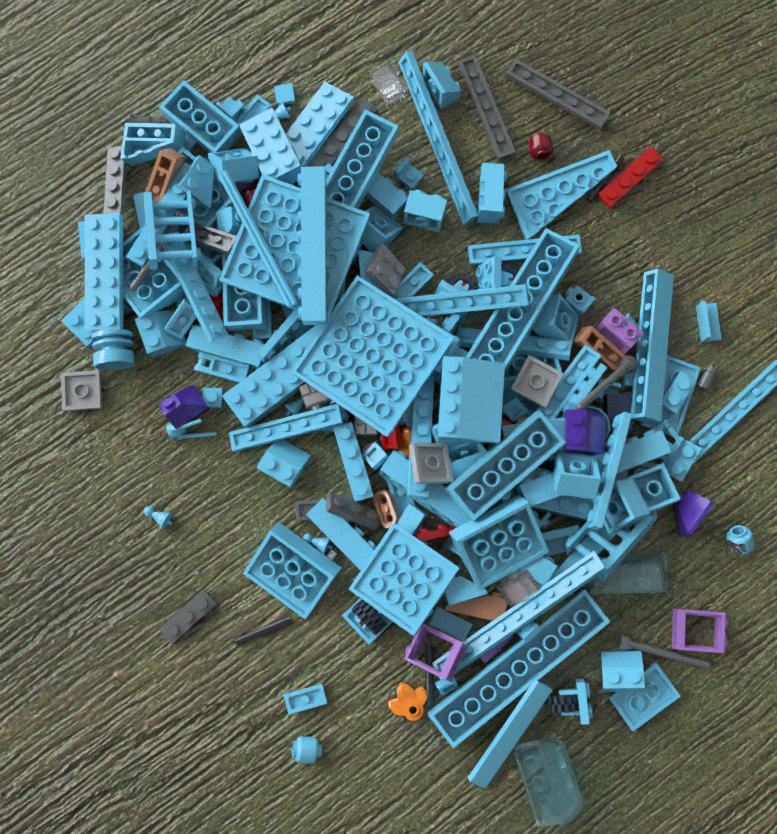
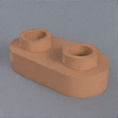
M387 490L376 492L373 502L380 523L383 527L390 528L393 523L397 524L400 519L394 497Z

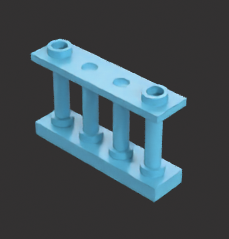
M187 191V200L156 201L152 200L151 192H143L149 270L157 269V262H161V259L192 258L193 268L197 267V260H201L200 248H196L193 210H196L195 198H191V191ZM157 209H188V217L157 218V216H153V211H157ZM167 225H189L190 233L159 235V233H155L154 228ZM191 241V250L162 252L156 250V245H160L159 243Z
M649 514L633 523L635 528L631 532L624 529L615 531L614 533L622 538L619 546H614L593 529L588 528L589 522L587 521L574 536L571 535L565 542L566 554L570 555L575 549L586 557L591 551L580 542L586 536L592 538L610 552V556L606 560L601 559L607 569L597 576L604 582L653 526L654 517Z

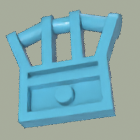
M662 418L661 422L651 430H655L656 433L666 428L676 441L674 444L668 442L672 452L667 456L660 457V459L664 460L663 463L669 476L682 482L702 448L680 437L667 420ZM647 462L639 465V467L652 468L660 464Z

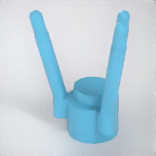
M201 419L188 422L178 429H175L171 423L166 425L171 439L177 438L181 440L217 435L216 432L183 434L186 433L187 427L201 423Z

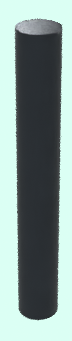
M618 155L614 160L617 166L616 169L592 189L586 200L591 203L623 162L624 158Z
M287 616L235 638L236 645L239 646L291 624L292 620L290 616Z
M425 645V663L432 667L433 645ZM425 670L426 706H434L433 674Z

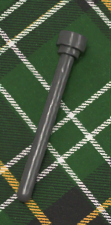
M176 212L173 217H186V216L183 215V214L180 213V212ZM172 225L166 234L177 232L179 228L182 229L186 225ZM159 243L160 245L157 246L156 250H160V252L164 251V248L162 244ZM149 259L130 285L131 291H136L150 272Z
M626 356L621 360L620 367L577 404V410L585 409L624 373H631L638 366L636 359L632 356Z
M620 634L618 638L617 649L626 652L633 649L706 669L711 667L710 661L634 642L627 635Z

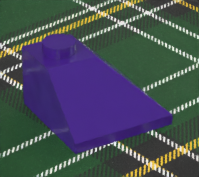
M194 385L173 394L159 404L163 414L175 429H178L208 408Z
M686 491L678 494L680 500L673 507L677 534L680 537L692 535L714 504L704 497L691 491Z

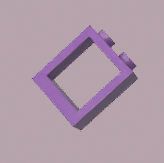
M615 308L596 328L599 333L623 354L644 334Z
M673 609L672 649L724 653L728 644L727 637H725V629L728 627V618L725 617L726 613ZM686 615L715 617L714 647L685 644Z
M423 623L414 636L412 643L407 646L404 659L451 682L468 645ZM429 632L453 643L441 671L417 659Z

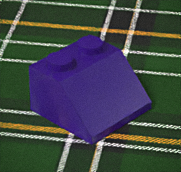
M566 409L564 414V440L566 442L564 444V452L604 454L605 415L589 410Z

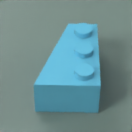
M125 123L121 160L134 166L156 159L159 151L171 148L178 152L184 147L186 131L176 124Z
M482 163L477 216V222L499 224L500 219L504 218L505 207H503V200L506 197L504 182L507 180V171H504V164Z

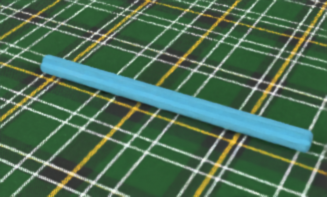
M228 171L220 173L219 178L287 307L292 308L296 306L297 301Z

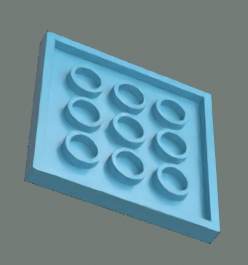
M393 523L349 587V590L415 636L460 568Z

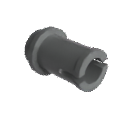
M707 366L703 369L704 373L697 384V387L704 391L709 390L714 377L718 376V370L712 366Z

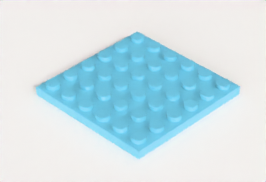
M262 174L248 210L297 301V305L292 307V309L298 311V308H302L301 300H298V288H301V281H298V269H301V262H298V250H301V243L298 242V231H301V223L298 224V212H301V205H298V193H301V188ZM326 197L328 321L371 215L368 212ZM242 222L219 281L287 307Z
M357 275L332 311L327 325L321 327L291 373L386 437H389L455 338Z

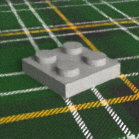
M382 243L377 245L366 274L384 293L392 297L397 291L406 268Z
M529 355L510 390L545 409L564 373Z
M100 370L61 373L62 411L102 409Z
M412 443L409 445L415 484H450L454 482L447 443Z

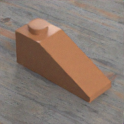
M171 148L159 151L146 192H151L152 200L161 201L183 166L186 156Z
M593 326L582 327L573 340V344L580 350L586 344L599 353L601 357L597 362L602 363L612 372H615L620 367L621 360L626 357Z
M492 592V596L485 595L453 605H446L444 610L493 621L506 612L508 599L503 598L504 594Z

